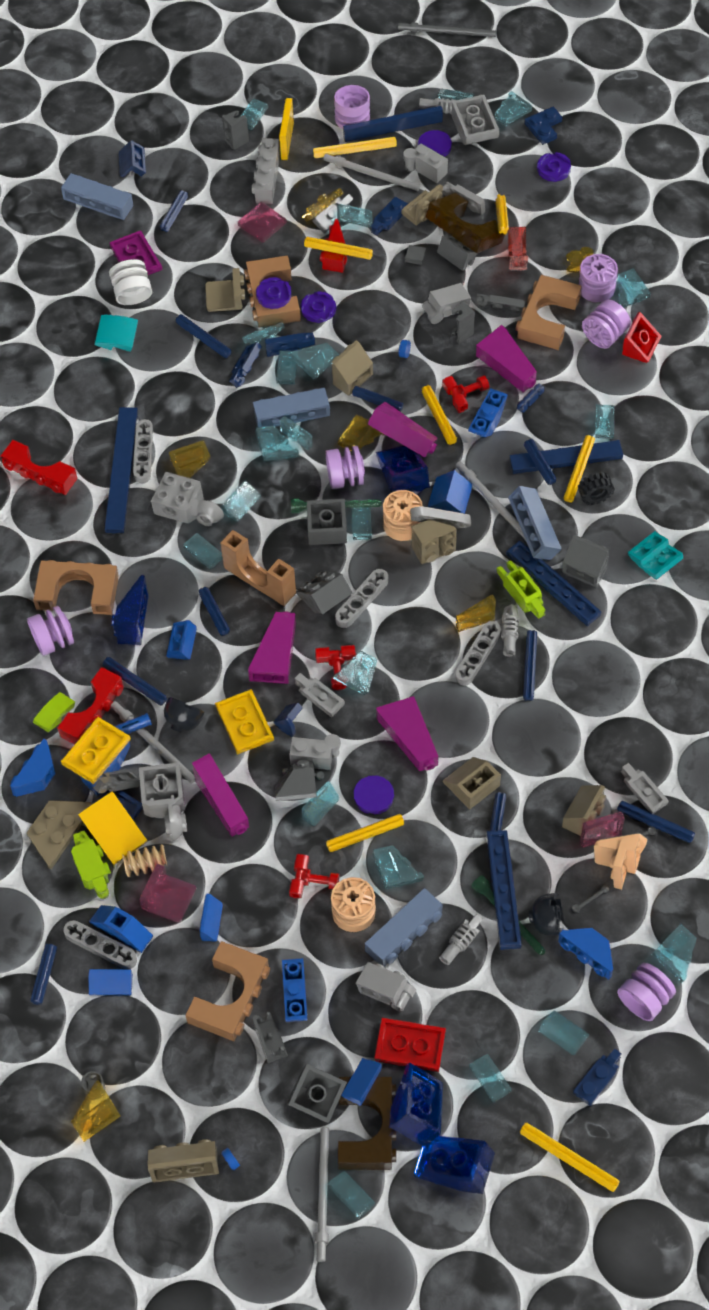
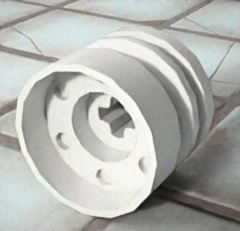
M126 260L117 263L110 269L109 276L112 286H114L116 301L119 304L134 305L147 300L151 296L152 288L147 278L145 263L142 261Z

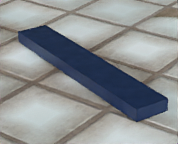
M441 106L345 125L343 126V138L345 142L440 123L443 122V109Z
M620 440L594 443L587 464L623 459ZM582 445L540 452L551 469L574 466ZM528 453L510 455L509 459L513 474L539 471Z
M518 541L506 551V555L519 567H523L529 576L587 627L601 616L602 612L547 563L542 559L533 558L530 549L524 543Z
M507 830L487 831L486 839L500 950L521 949L522 944Z

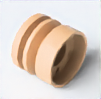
M397 490L385 498L383 503V526L386 534L392 539L399 541L412 539V526L421 523L412 521L410 516L411 508L422 506V501L418 495L407 490Z
M355 877L343 879L335 885L331 894V909L334 922L338 927L349 932H358L369 927L375 919L376 912L375 894L371 885L367 881Z

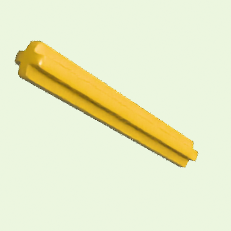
M395 137L318 147L313 149L314 158H322L325 154L336 156L396 147L397 141Z
M525 1123L522 1126L520 1134L610 1191L614 1192L617 1189L619 1180L529 1123Z

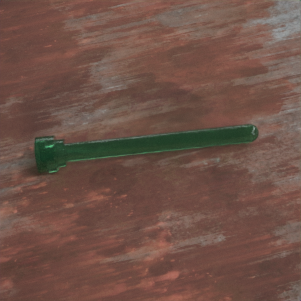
M299 498L291 499L292 514H298L307 509V502H303ZM379 499L345 501V508L380 507L382 505V501Z
M481 875L471 884V887L476 893L484 894L494 905L493 892L488 884L489 881ZM519 921L520 935L539 955H544L545 948Z

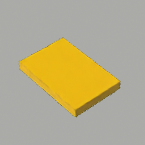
M286 98L279 135L282 160H288L294 125L292 98Z
M252 689L215 703L218 714L237 754L274 741V736Z
M97 717L61 760V764L95 784L97 779L109 767L131 738L128 734Z
M113 791L78 814L113 865L121 861L123 855L127 857L128 851L132 853L148 842Z

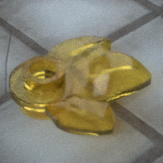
M582 247L580 251L573 250L567 253L566 258L571 262L566 269L567 272H580L582 261L586 257L593 255V250L590 247Z

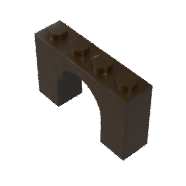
M453 193L430 202L425 217L475 253H480L502 244L505 235L499 233L498 222L495 219L479 225L460 219V217L464 216L469 201L459 194Z
M339 1077V1079L347 1082L345 1088L351 1077ZM377 1077L362 1105L376 1110L381 1116L383 1123L380 1131L376 1136L366 1141H338L339 1170H392V1162H396V1149H392V1141H396V1127H392V1119H396V1106H392V1098H396V1084H392V1077ZM342 1096L339 1099V1105H357Z

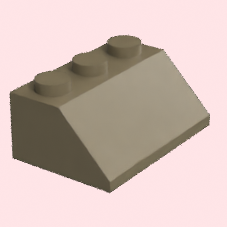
M205 1139L198 1141L197 1144L182 1142L174 1147L160 1145L152 1150H148V1170L152 1182L219 1174L215 1141L211 1142V1140Z

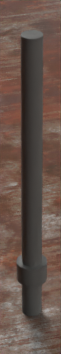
M416 22L411 24L398 23V30H409L413 33L422 31L496 37L497 31L419 25Z

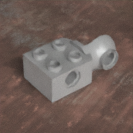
M165 472L151 500L154 514L188 524L197 519L200 524L211 526L224 517L223 510L216 503L204 500L200 481Z
M178 762L140 767L139 777L144 814L149 817L164 818L166 834H171L172 840L175 841L183 832H187L185 813L181 814L185 810L180 764Z

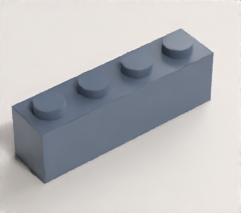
M72 173L61 187L64 200L121 220L126 218L133 207L132 194Z
M325 388L253 402L258 430L330 416V405Z
M518 486L508 499L533 558L551 560L562 548L538 492L535 488Z
M424 888L365 942V952L384 967L387 964H392L402 950H407L417 936L421 937L432 922L436 923L441 918L443 904Z

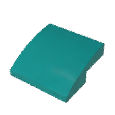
M101 315L94 345L108 350L116 347L131 352L138 320L119 315Z
M656 531L627 552L628 556L642 570L656 580L683 559V553L670 546L668 539Z

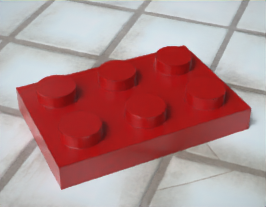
M382 1018L374 1059L376 1062L439 1072L446 1028Z

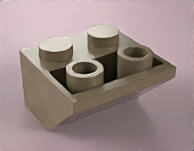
M357 340L348 345L344 352L336 356L332 361L333 385L348 396L352 394L355 386L360 387L373 375V362Z
M430 519L412 526V549L421 565L433 562L439 557L450 555L456 551L457 529L454 526Z
M472 757L446 777L443 783L470 810L500 786L501 774L488 761Z
M581 786L563 818L562 827L582 837H585L588 831L592 832L596 823L594 821L596 816H600L605 807V786Z

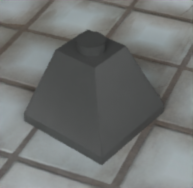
M300 760L292 764L275 784L276 801L317 797L313 762L308 760Z
M306 1064L286 1104L329 1123L347 1082Z

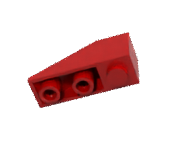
M335 218L334 224L330 225L329 228L330 236L326 240L345 244L339 220ZM321 251L320 262H322V269L343 273L347 262V255Z

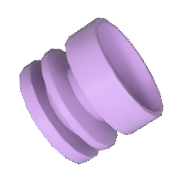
M347 85L335 92V122L340 128L343 129L345 125L370 120V95L365 88L358 85Z
M593 254L582 261L578 285L582 286L581 296L591 302H603L614 295L618 267L614 259L603 254Z
M609 299L601 302L582 321V328L586 337L593 344L604 349L609 348L631 325V320L626 310L617 302Z
M352 446L353 455H350L349 448L345 447L344 456L342 457L338 449L325 451L331 489L344 488L345 479L347 478L351 486H354V477H356L358 485L364 484V463L358 446Z
M59 606L53 607L55 617H53L49 609L46 610L47 620L45 621L40 614L27 618L30 631L42 656L55 652L54 642L56 641L61 648H64L63 638H65L69 645L74 644L72 628Z
M641 963L637 970L632 973V979H627L618 989L617 993L620 1000L632 1013L643 1020L653 1021L660 1013L661 1005H666L669 999L673 998L676 989L670 979L658 968L648 963Z

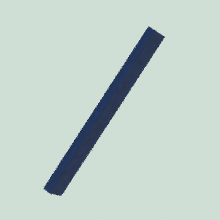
M119 407L105 533H124L138 408Z

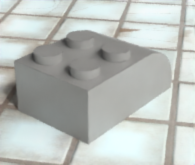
M485 95L452 101V118L464 145L499 137V128Z

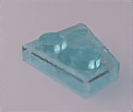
M510 91L508 99L504 100L501 107L495 112V118L507 126L531 112L532 105Z
M634 268L618 274V304L623 308L650 298V291Z
M283 321L243 336L244 344L249 342L250 344L261 342L260 339L267 337V339L277 337V333L285 328Z
M328 343L295 350L290 353V357L314 380L332 365V361L336 356H339Z
M275 426L256 427L255 433L264 461L299 456V450L297 448L293 449L288 444L289 440L281 435Z
M360 651L341 671L334 675L333 679L365 695L369 693L377 659Z
M393 845L373 850L372 854L385 889L423 881L424 875L421 872L418 873L411 866V862L406 857H403Z
M680 924L652 955L683 983L687 978V971L691 963L692 951L697 938Z

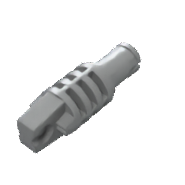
M420 98L419 109L441 106L443 113H450L452 115V101L456 100Z
M513 604L504 608L501 619V638L504 642L503 655L508 657L516 654L515 642L519 637L517 606Z
M476 914L470 922L465 919L449 939L450 944L439 957L444 964L449 965L458 953L465 951L478 935L480 930L477 929V926L483 920L481 916Z

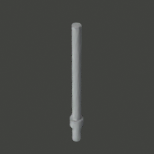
M324 155V161L333 163L337 167H346L415 191L420 189V184L347 161L340 156Z
M461 461L457 462L455 466L463 474V477L472 483L525 539L519 522L476 478L477 475L471 469L469 470Z
M116 701L111 704V708L120 715V719L123 722L134 719V715L129 710H125ZM145 728L136 731L169 763L179 762L181 774L191 784L195 782L194 775Z
M328 1127L320 1128L317 1232L315 1233L317 1262L326 1261V1244H328L329 1235L326 1232L329 1157Z

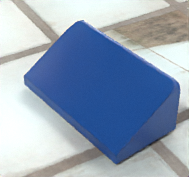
M190 620L173 623L166 655L168 658L184 660L191 658L197 627Z
M207 893L205 895L199 932L202 941L216 942L218 940L223 904Z
M90 969L89 995H132V970Z
M362 1058L341 1096L361 1106L379 1075L382 1064Z

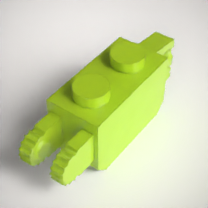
M511 560L506 562L509 573L503 567H497L496 571L503 580V586L523 612L531 611L538 619L545 615V608L542 606V593L524 568H517Z
M85 830L74 834L75 846L72 848L71 853L84 887L89 890L95 889L100 899L108 898V874H111L107 862L103 863L101 857L104 855L100 845L96 846L94 840H90Z

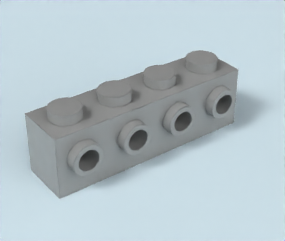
M262 138V144L258 145V155L260 157L256 158V168L258 170L254 171V181L256 182L252 184V194H255L257 204H273L280 159V140L276 138Z

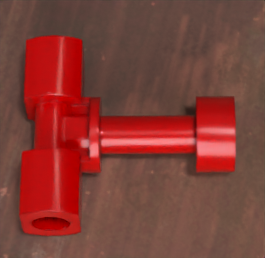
M485 375L476 379L477 382L465 387L462 384L457 385L452 376L442 380V386L447 395H452V403L458 413L468 409V402L465 399L467 393L478 389L483 392L490 388Z
M341 646L340 650L331 651L329 647L315 648L316 663L328 662L330 666H333L332 689H345L347 687V679L345 676H342L341 665L344 661L355 660V646Z
M297 854L294 865V872L296 874L295 879L291 880L289 896L302 898L304 885L309 886L310 882L329 885L328 888L333 890L335 885L339 883L340 874L331 873L330 876L311 874V869H308L309 856Z

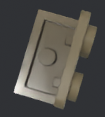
M439 184L430 192L425 190L402 209L401 214L416 226L420 222L426 221L427 218L425 216L429 204L442 197L443 186Z
M232 268L233 280L206 283L207 311L242 309V300H245V290L241 289V286H244V275H240V268Z

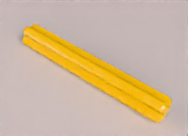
M498 194L495 199L498 231L500 234L503 233L505 235L509 230L505 195L501 196Z
M308 236L304 241V246L308 248L371 260L373 256V250Z
M431 386L422 387V394L447 444H455L457 437Z
M585 436L564 495V501L569 503L574 501L579 482L595 441L593 436Z
M397 814L326 841V846L329 852H333L404 825L403 817L401 814Z

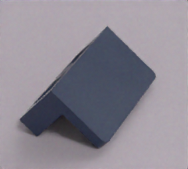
M132 140L119 151L121 177H125L130 171L140 176L146 173L145 148Z

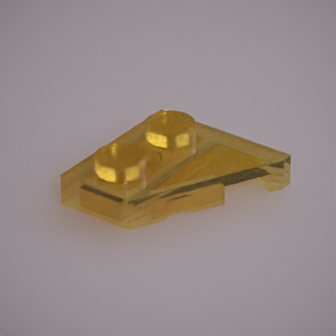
M339 188L328 194H321L317 198L318 202L306 208L307 212L302 217L306 222L315 218L330 206L334 199L341 197L344 192Z
M356 415L338 440V445L344 448L348 447L350 451H352V446H358V449H361L364 445L374 442V438L381 434L384 436L385 434L368 425V419Z
M204 440L169 452L176 474L191 478L210 460V454Z
M493 595L488 596L456 616L458 632L486 624L489 621H495L496 600Z
M98 1080L92 1086L71 1121L83 1142L121 1117Z

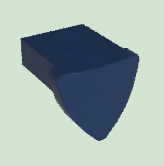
M299 703L287 705L273 723L282 732L293 737L296 730L292 721L303 709Z

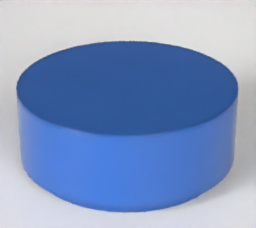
M403 339L400 342L399 356L401 358L409 357L411 349L410 340Z
M228 1147L222 1151L221 1154L231 1169H237L240 1164Z

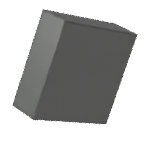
M409 245L405 262L422 265L426 248Z

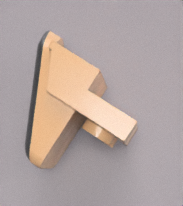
M641 833L599 839L595 842V863L612 868L611 879L614 881V888H623L627 872L636 874L640 854L647 843V838Z

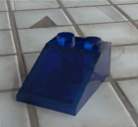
M406 446L376 452V457L392 493L397 490L419 492L430 488L428 467L418 453Z
M141 575L116 607V613L112 614L111 625L114 626V636H117L118 644L142 645L149 599L145 575Z
M408 1063L391 1107L389 1127L423 1147L440 1136L443 1082L412 1063Z
M426 1134L414 1176L462 1192L483 1194L495 1152L483 1140Z

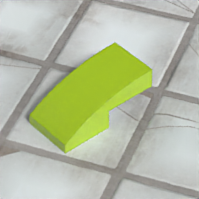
M59 692L41 709L34 718L33 723L49 733L61 723L62 717L75 707V701Z

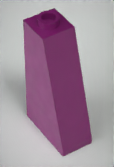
M500 325L476 345V357L524 393L536 384L537 371L503 325Z
M386 402L375 408L368 422V425L423 457L433 454L437 447L435 442L438 438Z
M288 611L275 612L249 666V681L289 684L296 628L295 613Z
M414 696L376 708L378 722L418 771H428L438 766L439 756Z
M210 753L192 762L196 784L231 837L244 833L249 828L248 817Z

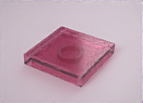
M260 202L238 221V226L264 243L287 223V219Z
M618 812L584 822L580 839L582 848L594 845L599 839L621 836L625 819L623 813Z

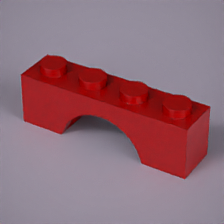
M12 440L1 454L3 466L7 470H13L24 478H30L39 485H45L56 493L60 492L66 495L78 479L76 469L61 461L50 466H38L30 461L29 447L15 440Z
M102 667L91 681L92 690L96 695L94 703L85 711L79 713L68 712L57 727L61 738L75 745L97 717L102 719L104 713L111 709L114 699L120 696L124 686L120 676Z

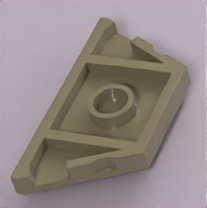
M48 801L27 831L28 838L34 844L49 869L53 868L73 839V835L82 826L83 821L78 814L93 805L92 802Z

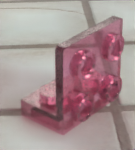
M156 864L139 899L142 910L180 923L197 888L193 884L166 875L165 866Z

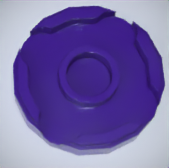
M431 130L420 136L418 145L423 144L445 157L451 151L452 140L445 132Z
M555 152V154L546 153L538 160L537 171L547 181H562L571 172V162L564 154Z
M267 278L257 286L256 299L259 304L269 309L284 307L291 299V287L287 281L284 282L281 278Z
M317 291L303 298L301 312L311 322H326L335 315L336 302L330 294Z
M377 775L367 776L356 784L354 802L362 812L367 814L374 813V815L381 814L392 806L394 789L391 783L384 777Z

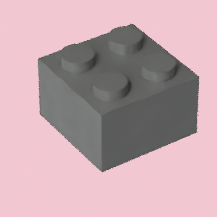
M345 499L307 501L309 545L347 543Z

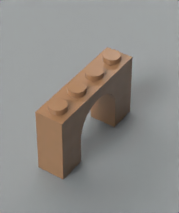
M288 256L246 262L247 269L244 270L245 280H249V283H246L248 294H252L249 297L250 306L255 309L252 310L253 320L258 323V328L301 321L297 296L291 297L289 303L278 309L263 307L256 299V288L263 280L272 277L281 278L284 282L292 280Z
M541 275L539 280L534 283L533 294H529L528 306L523 308L522 320L517 322L516 331H518V339L559 350L564 338L565 325L545 320L538 315L537 311L547 305H558L576 310L581 298L582 286Z
M234 530L221 542L223 564L226 570L283 606L296 594L293 567L278 559L266 571L252 558L249 552L248 539Z
M41 561L33 598L36 610L49 609L54 611L53 607H56L60 589L70 581L84 580L94 587L91 600L93 614L112 615L119 579L117 566L112 564L75 563L72 561Z
M221 941L212 959L213 966L237 976L244 984L243 993L234 1003L224 1006L215 1005L194 997L185 1016L188 1024L235 1041L237 1035L240 1036L243 1032L245 1017L250 1016L253 1010L252 1002L254 998L259 997L262 990L260 985L263 979H267L270 967L267 958Z

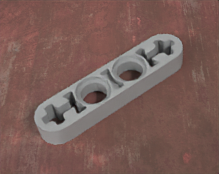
M146 419L140 420L137 423L133 473L136 482L141 484L150 480L154 431L151 421ZM144 427H147L146 434H143ZM142 441L149 442V444L144 447L139 445V443ZM141 456L148 457L144 462L138 460ZM141 468H144L143 476H140Z
M422 506L410 509L412 521L423 522L430 519L454 526L455 528L471 526L469 514Z
M377 569L373 571L339 608L335 615L336 624L339 627L347 628L351 626L387 586L388 573L385 570ZM376 577H377V578L383 577V580H382V579H379V580L376 582ZM367 588L372 589L373 593L365 595L363 590ZM353 602H360L361 606L353 608L351 604Z
M489 621L483 626L456 670V681L460 685H469L477 675L500 638L501 626L499 623ZM492 629H495V631L491 633L489 638V630L491 631ZM485 642L488 644V647L480 649L477 645ZM471 657H476L479 659V662L471 664L468 660ZM468 668V676L462 678L461 675H464Z
M73 920L65 924L64 934L70 942L123 969H132L136 965L137 956L131 948L78 921ZM77 928L79 934L72 933L71 935L69 930ZM89 936H95L97 941L93 945H88L86 939ZM107 945L115 947L114 952L111 954H106L103 950ZM130 955L131 961L127 960L126 962H124L122 956L128 957Z

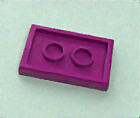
M141 230L109 242L110 248L119 263L126 260H140L145 263L147 275L162 270L161 263Z

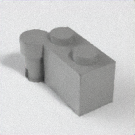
M419 144L415 149L408 148L403 153L405 170L408 169V172L416 169L418 173L435 183H438L448 173V159L423 144Z
M459 283L430 291L429 301H425L422 308L428 314L430 322L437 324L443 317L452 315V310L460 305L461 301H464L469 306L471 297L463 285Z
M329 734L325 737V740L292 737L290 765L300 760H308L313 762L315 769L331 770L332 754L333 758H336L340 753L341 742L339 736Z
M367 962L356 982L361 994L388 1005L391 1003L393 1009L398 1010L400 1008L399 1012L404 1011L407 1002L413 998L416 992L415 987L407 983L402 973L389 971L378 963L372 964Z

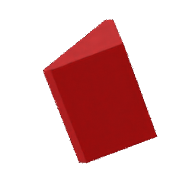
M641 312L637 313L624 338L622 355L648 363L662 336Z

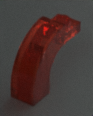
M509 227L507 231L509 270H527L526 227Z

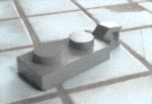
M447 182L443 186L442 193L445 196L457 193L469 201L467 207L471 211L477 212L480 215L485 212V200L458 184L454 186Z
M301 673L295 677V684L300 688L299 691L302 695L331 718L345 705V701L316 678L308 680Z
M629 763L622 767L621 773L625 777L624 782L650 813L654 814L668 804V799L644 771L641 772L639 769L635 771Z

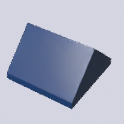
M455 470L436 477L428 507L465 514L473 484Z

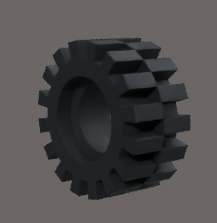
M596 472L593 476L590 474L588 478H583L584 481H580L578 485L580 496L587 505L590 503L594 505L595 502L600 504V501H606V498H610L615 491L610 476L607 473L604 474V472L600 474Z

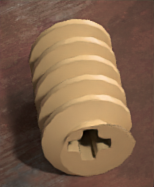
M163 844L160 845L159 851H157L155 846H152L151 853H149L147 848H144L143 854L136 849L135 856L132 855L131 851L127 852V857L123 855L127 877H131L132 871H134L136 876H139L140 869H142L144 874H147L149 867L153 873L156 871V866L161 871H164V865H167Z

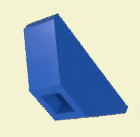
M490 388L468 431L485 438L492 435L500 421L508 394Z
M43 739L40 744L35 746L30 759L23 763L20 773L13 777L10 787L14 796L18 797L45 790L55 776L53 760L46 739Z
M101 905L89 921L91 925L140 953L144 951L153 938V934L137 919L116 906Z
M593 928L562 930L560 932L558 942L563 949L573 952L577 955L580 962L589 964L599 976L606 977L608 980L612 977L613 963L608 939Z
M303 958L282 960L286 1022L307 1021Z

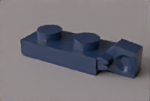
M394 197L373 220L371 233L377 236L383 229L389 230L403 216L401 214L402 209L408 203Z
M313 332L265 339V349L268 357L300 352L306 346L315 345Z
M258 342L245 347L232 370L233 375L229 382L236 388L241 387L245 382L244 376L251 371V365L259 356L262 346Z
M614 1049L608 1058L605 1055L599 1058L573 1090V1094L589 1106H592L617 1074L619 1069L617 1062L620 1060L622 1053Z

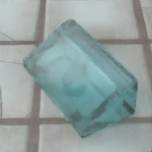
M443 88L438 93V98H444L445 100H461L474 97L472 93Z
M244 481L222 505L223 513L238 522L258 501L261 495L248 482Z
M329 781L316 793L317 797L311 798L302 808V819L311 826H315L339 801V796Z
M555 1010L544 1019L539 1029L542 1034L572 1055L578 1052L589 1037L587 1032Z
M345 1171L328 1182V1187L358 1219L375 1205V1202Z

